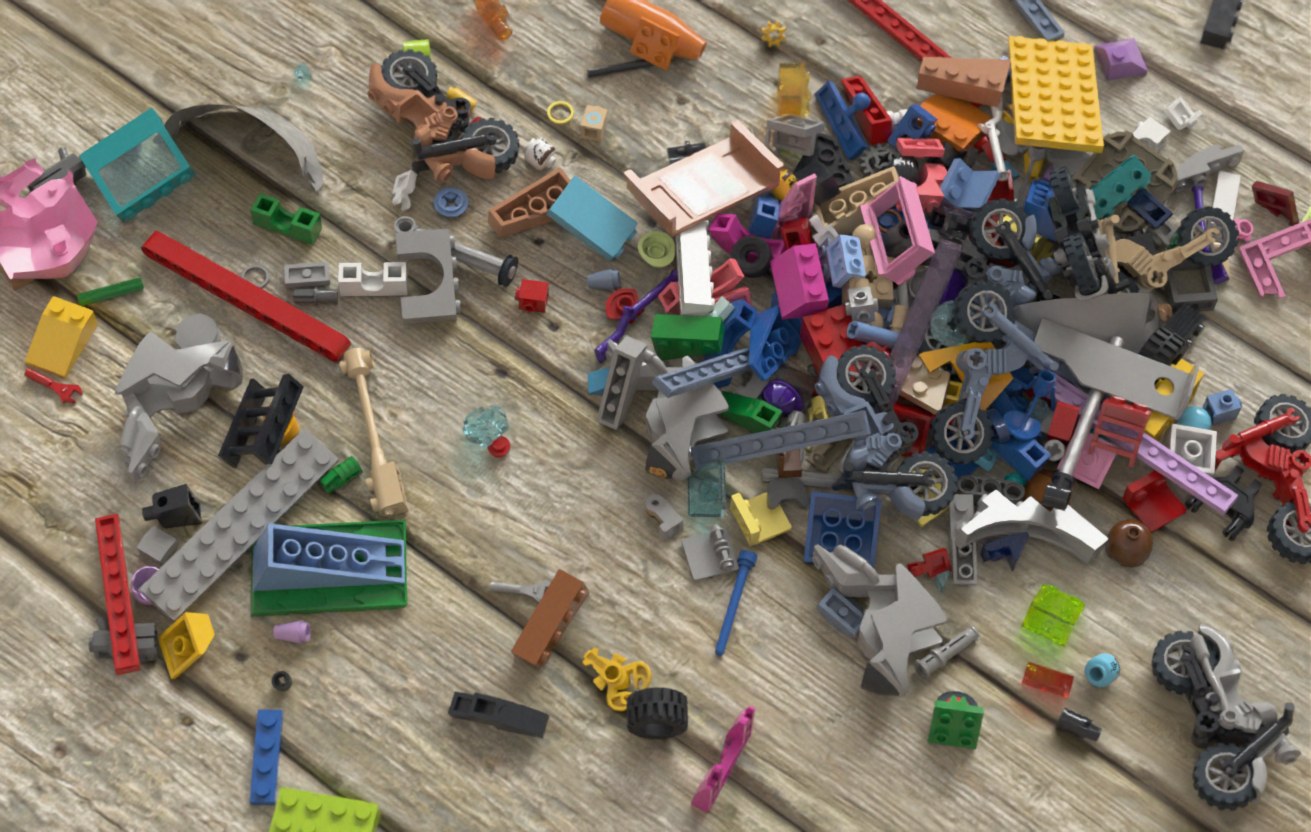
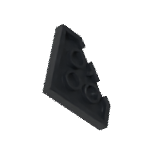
M821 132L816 134L814 154L811 156L802 155L792 173L794 175L816 161L834 176L839 188L855 182L850 173L849 165L844 155L842 156L836 138Z

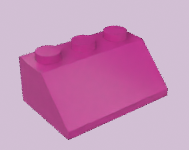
M816 243L793 246L770 261L782 320L800 318L827 310L828 295Z

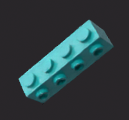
M1136 155L1130 156L1090 189L1095 197L1096 205L1094 211L1097 220L1103 216L1105 218L1110 216L1116 210L1114 207L1120 202L1122 204L1126 203L1133 197L1132 192L1137 188L1143 189L1151 182L1149 180L1152 177L1151 173Z

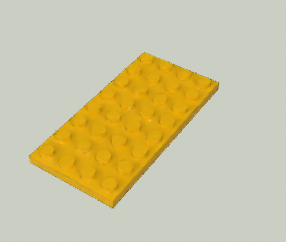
M1009 36L1008 54L1009 60H1011L1010 81L1015 144L1102 153L1104 143L1092 45L1068 43L1065 41L1047 42L1045 39Z

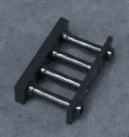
M284 374L278 387L264 388L254 378L250 379L218 456L232 468H236L241 455L253 454L265 465L272 464L304 386L290 374ZM273 397L270 406L262 407L265 398ZM265 416L261 426H254L257 417ZM257 435L254 445L245 446L249 436Z

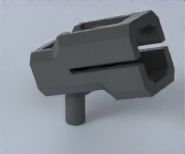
M64 147L58 150L60 161L44 170L42 175L29 184L27 188L32 192L50 180L62 179L66 177L68 170L73 173V183L76 187L77 181L87 175L86 166L80 156L77 157L74 153L68 156L67 149Z
M102 616L96 619L100 631H94L93 638H89V651L94 653L95 658H110L113 661L109 626L105 617ZM135 624L139 660L157 661L158 648L154 647L158 646L156 624Z

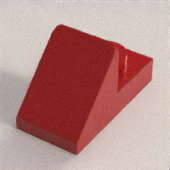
M1060 401L1057 402L1048 430L1047 441L1058 440L1063 446L1068 447L1074 434L1080 407Z

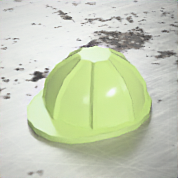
M653 231L641 237L638 243V252L649 265L662 268L673 262L675 244L668 234Z

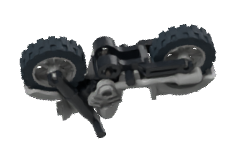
M1066 166L1050 171L1049 177L1055 197L1048 199L1057 227V229H1054V239L1060 246L1057 252H1054V257L1057 265H1061L1065 278H1068L1070 284L1074 287L1076 298L1080 301H1087L1101 295H1107V293L1117 294L1131 287L1128 278L1118 283L1113 279L1116 275L1115 268L1106 252V248L1110 247L1106 234H1100V227L1094 211L1096 202L1093 191L1085 189L1084 186L1076 188Z
M1200 624L1196 635L1192 631H1187V633L1175 631V634L1169 633L1165 635V638L1160 639L1157 647L1154 649L1151 663L1153 666L1152 672L1154 676H1157V682L1160 685L1163 684L1166 690L1170 692L1175 691L1178 695L1185 693L1196 716L1191 740L1197 748L1206 749V751H1202L1195 762L1192 775L1194 789L1198 790V796L1202 800L1205 799L1207 801L1206 804L1211 807L1213 805L1217 806L1219 810H1225L1226 808L1234 811L1237 810V807L1244 808L1249 801L1253 804H1258L1267 782V771L1264 761L1276 752L1275 762L1286 765L1295 762L1302 754L1296 746L1290 744L1286 737L1289 734V726L1293 722L1295 705L1287 702L1284 707L1283 716L1277 720V710L1273 704L1269 702L1249 703L1247 700L1243 701L1237 690L1241 676L1240 663L1234 659L1231 640L1227 639L1225 634L1220 633L1216 629ZM1178 651L1180 657L1174 656L1171 653ZM1167 659L1176 662V664L1169 666ZM1219 764L1221 771L1212 768V766ZM1208 773L1216 775L1218 778L1211 781ZM1238 780H1245L1242 787L1237 783Z

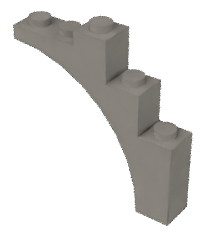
M994 490L991 494H984L977 503L979 507L970 522H963L956 530L958 535L954 544L962 549L971 542L988 536L1002 534L1024 535L1053 543L1071 552L1088 564L1101 553L1108 538L1069 505L1065 511L1054 508L1049 512L1031 496L1024 502L1019 501L1014 505L1001 493Z

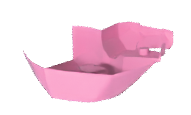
M36 158L24 162L22 167L8 175L0 176V205L6 208L0 211V263L10 279H54L68 277L87 255L98 221L74 186L73 173L69 170L66 177L48 181L30 192L26 198L19 197V192L44 172L42 167L36 162Z

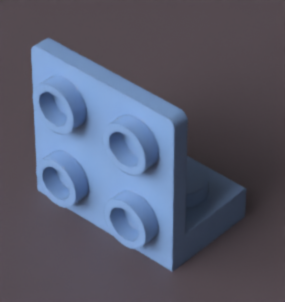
M954 159L940 186V190L944 195L942 201L952 210H979L982 205L987 203L1000 173L998 171H973L961 159Z

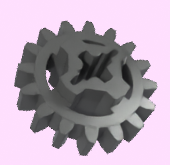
M877 143V148L869 146V151L864 150L859 163L860 172H863V178L880 172L890 164L892 158H901L900 152H896L897 148L894 146L890 149L888 143H886L885 147H881V144Z

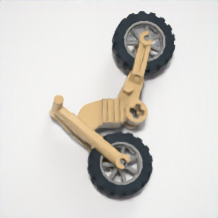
M1208 206L1189 212L1180 222L1181 225L1177 229L1179 234L1176 238L1179 246L1151 255L1144 247L1131 240L1120 239L1115 241L1113 225L1119 222L1120 218L1118 215L1097 220L1100 234H1106L1110 247L1106 248V252L1115 268L1116 275L1113 279L1118 283L1128 278L1131 287L1117 294L1139 293L1138 290H1140L1138 285L1133 283L1134 280L1131 277H1127L1124 273L1119 272L1117 263L1121 264L1133 277H1138V284L1141 288L1149 290L1164 286L1168 278V269L1180 264L1184 259L1192 261L1194 265H1201L1203 267L1214 266L1227 261L1229 256L1234 254V248L1237 247L1239 241L1237 240L1239 231L1236 230V222L1231 220V215L1227 212L1224 213L1221 208ZM1207 220L1206 231L1198 223ZM1211 221L1214 222L1218 226V228H1211ZM1196 228L1199 232L1193 237V232ZM1219 231L1222 233V239L1216 237ZM1212 242L1221 243L1216 251ZM1208 245L1211 253H1205L1202 250Z

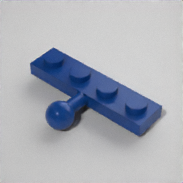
M827 81L814 96L847 158L854 161L868 146L852 116L858 110L867 109L870 105V98L865 93H859L855 95L853 104L847 109L834 82Z

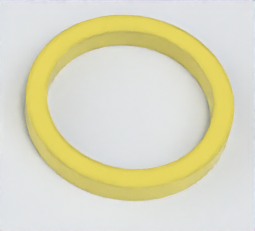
M557 101L548 107L547 116L551 122L562 125L572 120L574 110L569 103ZM564 105L570 109L571 115L566 120L560 121L552 118L550 111L555 106Z

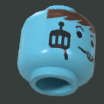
M1098 654L1090 659L1085 666L1087 680L1096 687H1106L1117 680L1120 675L1119 662L1111 654Z

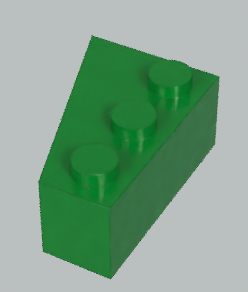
M655 314L651 340L655 353L661 361L683 358L685 356L692 357L721 353L725 328L722 317Z

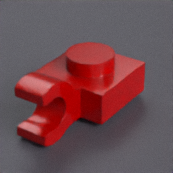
M944 547L922 554L923 561L921 562L916 561L907 564L908 571L914 577L926 573L931 579L952 572L948 552Z

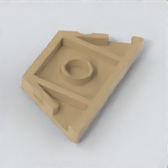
M916 354L893 361L892 367L896 370V383L892 391L933 414L942 410L950 383V373L941 368L928 373Z

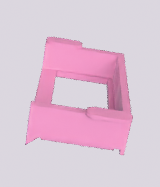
M900 176L896 183L872 202L860 205L865 224L874 226L877 235L875 239L870 241L878 273L896 282L898 285H902L915 274V268L935 253L916 189L917 185ZM900 200L913 246L889 263L876 216L879 217Z

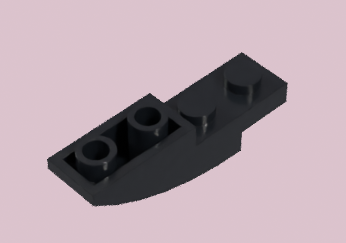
M457 691L454 692L447 713L453 718L492 725L498 730L543 739L550 717L549 714L505 699L476 692L472 695Z

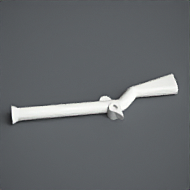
M1002 98L999 108L990 106L993 118L986 122L985 125L979 123L977 127L983 133L988 134L996 168L1000 173L998 180L1005 181L1010 175L1006 171L998 140L1000 132L995 128L999 121L1002 120L1004 98Z

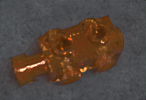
M473 0L477 12L483 17L487 27L492 32L494 31L499 41L507 40L512 35V30L507 24L508 11L505 5H501L499 0Z

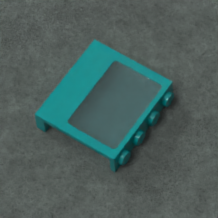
M153 107L79 155L115 215L123 223L134 219L139 212L152 207L156 201L170 195L174 189L190 182L192 177L197 175L186 161L162 123L163 120Z

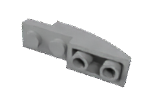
M1215 144L1188 158L1176 170L1178 181L1174 192L1179 193L1186 188L1202 185L1207 181L1209 173H1216L1220 169L1238 165L1245 151L1242 145L1239 144L1221 150L1219 145Z
M955 494L954 499L949 504L948 535L953 585H977L976 541L971 542L962 549L954 544L958 535L956 533L958 527L963 522L969 523L974 515L972 494Z

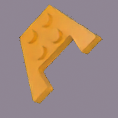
M973 342L923 352L919 354V358L928 373L950 362L963 383L965 376L964 372L956 365L957 355L962 351L974 348L986 350L995 349L992 342ZM1010 372L991 375L981 396L979 405L981 410H986L1013 380Z

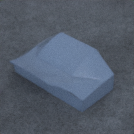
M832 588L816 607L822 617L840 633L853 638L860 629L864 617L863 608L851 597H843L837 590Z

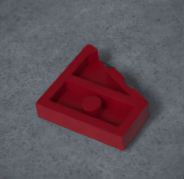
M1260 181L1254 182L1251 187L1255 203L1268 209L1276 217L1280 214L1290 220V226L1300 223L1293 191Z

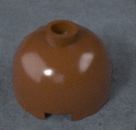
M1127 519L1116 523L1110 529L1107 535L1108 541L1105 544L1106 552L1110 558L1113 557L1123 567L1133 568L1142 565L1149 558L1153 549V536L1143 523Z

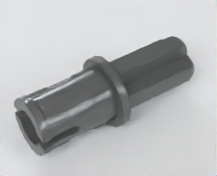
M315 287V290L295 289L293 301L295 303H315V305H318V303L338 304V289L318 290L317 287Z

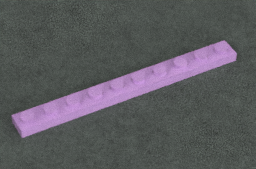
M1055 374V403L1057 404L1060 401L1080 407L1078 415L1080 419L1089 395ZM1050 393L1049 395H1046V397L1049 398L1050 400H1051V393ZM1100 404L1092 424L1093 429L1096 428L1102 404ZM1103 421L1101 426L1103 429L1137 439L1139 431L1107 421ZM1146 433L1143 434L1137 458L1224 516L1237 500L1238 495ZM1105 436L1123 449L1133 452L1134 444Z

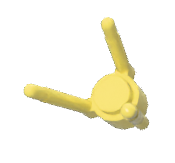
M816 396L811 400L812 407L808 408V422L814 421V416L817 419H826L829 416L830 418L834 417L829 414L822 396ZM811 446L806 447V450L810 451Z

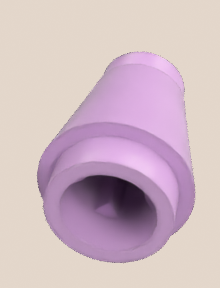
M300 620L275 625L273 634L275 639L303 644L310 640L311 627L308 622Z

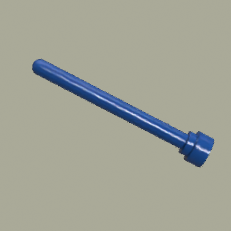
M741 550L739 552L737 562L740 569L716 645L715 654L717 656H722L725 652L748 571L755 567L758 558L755 553L748 550Z

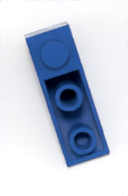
M765 192L753 198L748 233L770 239L778 222L780 209L779 202L772 193Z
M1010 434V441L997 444L994 438H991V441H993L991 447L1027 481L1043 469L1051 456L1034 439L1020 440Z

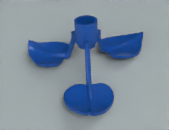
M1022 366L1019 369L1010 371L1013 380L1006 388L1017 392L1022 388L1029 390L1033 386L1035 397L1026 415L1020 411L1012 410L1005 413L1003 420L1011 435L1020 440H1031L1037 437L1041 430L1040 422L1030 418L1039 397H1045L1051 393V410L1055 411L1057 405L1055 403L1056 385H1054L1056 376L1049 370H1041L1037 376H1034V374L1030 373L1029 369Z

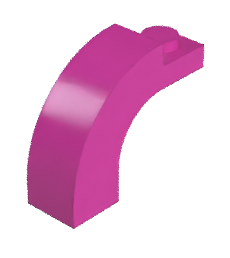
M716 214L709 228V232L715 242L730 255L733 246L738 240L746 236H755L748 233L742 227L737 216L734 214ZM761 238L771 248L773 259L786 251L783 240ZM749 252L746 256L747 262H755L758 257L757 252Z

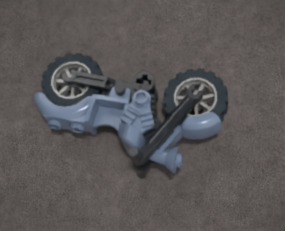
M1006 199L991 200L980 207L971 220L970 236L972 244L986 258L996 259V261L1006 259L1009 262L1011 261L1014 267L1005 268L993 263L987 266L982 259L973 258L963 266L961 271L962 278L965 280L963 289L978 281L990 280L994 283H1000L1004 289L1010 291V296L1014 298L1016 303L1014 306L1030 303L1032 300H1034L1033 302H1039L1052 298L1053 294L1046 283L1052 276L1059 274L1062 269L1057 265L1056 260L1049 257L1047 259L1041 258L1039 267L1029 252L1037 235V223L1034 215L1029 216L1024 212L1025 209L1021 205L1018 206L1016 202L1012 200L1007 201ZM999 214V224L990 217ZM1003 214L1008 215L1012 220L1009 222L1005 220L1003 222ZM986 221H988L994 227V229L984 231ZM1014 222L1017 227V232L1011 230V224H1013ZM985 234H991V236L994 238L992 243L987 239ZM996 241H998L1001 246L995 245ZM973 266L977 268L975 275L971 273ZM983 295L985 303H989L992 297ZM977 296L973 299L972 303L977 306H980L979 298ZM948 304L934 306L919 317L914 326L913 341L915 342L916 350L920 354L938 350L941 344H946L945 348L976 342L968 340L967 336L962 335L958 331L959 327L954 323L955 315L952 314L955 304L954 306H949ZM970 308V316H972L973 313H976V310ZM943 319L941 328H938L933 322ZM930 326L937 332V335L927 336ZM938 339L935 349L928 340ZM951 365L948 369L950 376L957 375Z
M861 345L858 348L856 346L851 347L839 359L829 355L822 365L818 383L815 384L817 393L822 396L831 416L835 417L866 410L871 432L868 435L854 437V444L851 446L843 464L841 478L832 484V489L834 491L854 489L857 497L856 510L863 509L864 512L876 506L875 502L879 499L876 494L890 495L892 503L903 515L917 521L921 516L936 515L946 509L954 499L958 488L956 486L958 478L954 475L955 470L953 466H949L947 459L940 458L937 453L928 454L927 451H923L921 454L914 453L910 457L905 458L896 472L887 471L888 465L897 459L900 454L908 452L918 437V429L914 424L910 422L901 423L897 419L888 398L896 383V370L892 367V360H888L887 354L883 351L880 352L878 348L873 346L869 348L867 345ZM854 364L858 373L848 371V369ZM920 469H926L928 471L922 473ZM934 473L938 477V479H933L932 476L934 475ZM941 483V492L932 485ZM928 490L934 493L937 497L929 499Z

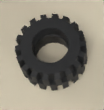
M1164 325L1149 337L1138 354L1168 366L1176 365L1184 356L1188 341Z
M654 687L638 690L628 696L626 700L627 730L631 734L646 739H667L681 735L688 729V700L684 693L670 688Z

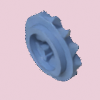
M449 187L442 189L434 197V209L439 213V216L444 215L447 219L453 216L457 218L460 214H465V210L468 208V197L465 192L458 188ZM455 201V206L450 205L447 207V202L452 203Z

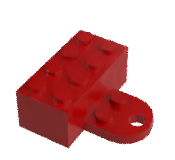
M844 304L802 317L800 338L818 377L822 365L829 355L839 359L851 347L856 346L858 348L861 345L868 344L848 337L847 328L852 319L850 315H846ZM890 351L889 355H891L890 359L892 362L901 359L902 352ZM854 364L848 369V371L858 373Z

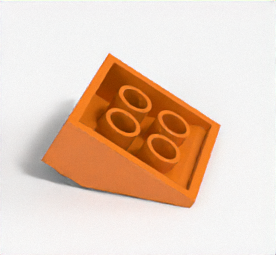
M940 94L933 95L920 105L938 119L934 125L936 126L934 132L925 139H939L941 144L948 142L958 152L974 146L986 134L977 127L978 124L985 125L986 122L993 118L965 100ZM918 118L917 124L920 128L923 126V121L921 118Z

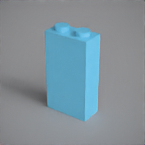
M577 176L572 178L546 213L547 216L609 262L613 257L619 258L625 250L622 246L626 240L630 242L638 232L635 230L638 222Z

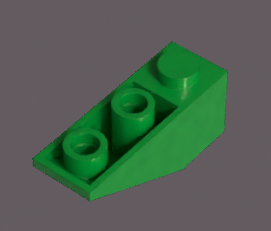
M725 391L721 392L729 409L718 414L753 433L773 430L781 425L782 411L763 400Z

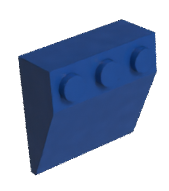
M811 491L804 561L813 562L812 557L814 546L816 545L821 546L830 553L834 551V548L842 545L867 560L868 564L874 568L882 499H878L875 502V507L864 512L863 509L856 510V496Z

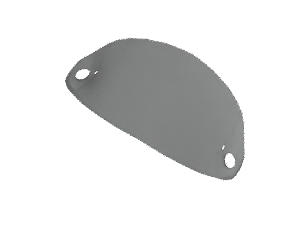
M222 104L197 105L175 112L164 124L169 134H174L172 136V139L177 137L181 125L198 116L223 109L240 108L267 124L287 141L295 151L303 176L313 190L318 192L323 185L322 169L311 142L292 123L267 109ZM160 133L153 140L156 145L165 143ZM307 174L311 177L313 182H309L307 180Z
M1107 294L1087 301H1080L1077 298H1064L1014 306L1017 309V315L1014 316V320L1036 334L1041 319L1044 318L1107 343L1110 342L1111 337L1118 336L1124 340L1122 348L1136 354L1139 353L1145 342L1159 328L1158 302L1152 294ZM1150 309H1152L1154 312V317L1152 321L1148 323L1147 321L1149 317ZM999 339L995 341L993 346L995 349H1002L1006 343ZM1026 360L1023 366L1030 368L1032 364Z

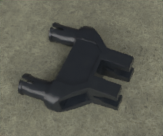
M1236 466L1226 477L1213 478L1238 495L1237 500L1226 512L1233 520L1222 531L1225 538L1231 533V536L1228 538L1230 541H1234L1243 529L1250 528L1253 525V499L1263 485L1255 479L1245 490L1238 486L1237 483L1244 473V470L1239 466ZM1193 495L1185 502L1188 510L1193 505L1191 509L1193 513H1196L1204 504V502Z

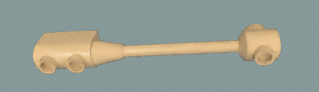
M362 348L350 349L344 353V361L339 363L343 375L348 374L349 378L356 379L372 449L371 478L366 479V484L369 492L374 491L375 498L370 499L373 511H379V515L383 517L401 514L409 511L400 470L394 461L387 462L380 446L365 377L369 375L370 369L375 367L370 350L365 351Z

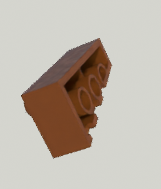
M558 569L513 646L511 653L514 657L538 670L542 665L545 666L551 656L550 652L559 643L567 626L590 593L583 581Z

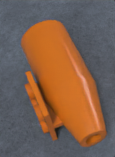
M607 0L600 16V25L633 41L630 53L666 71L669 69L673 56L698 61L707 45L703 38L675 14L647 0Z

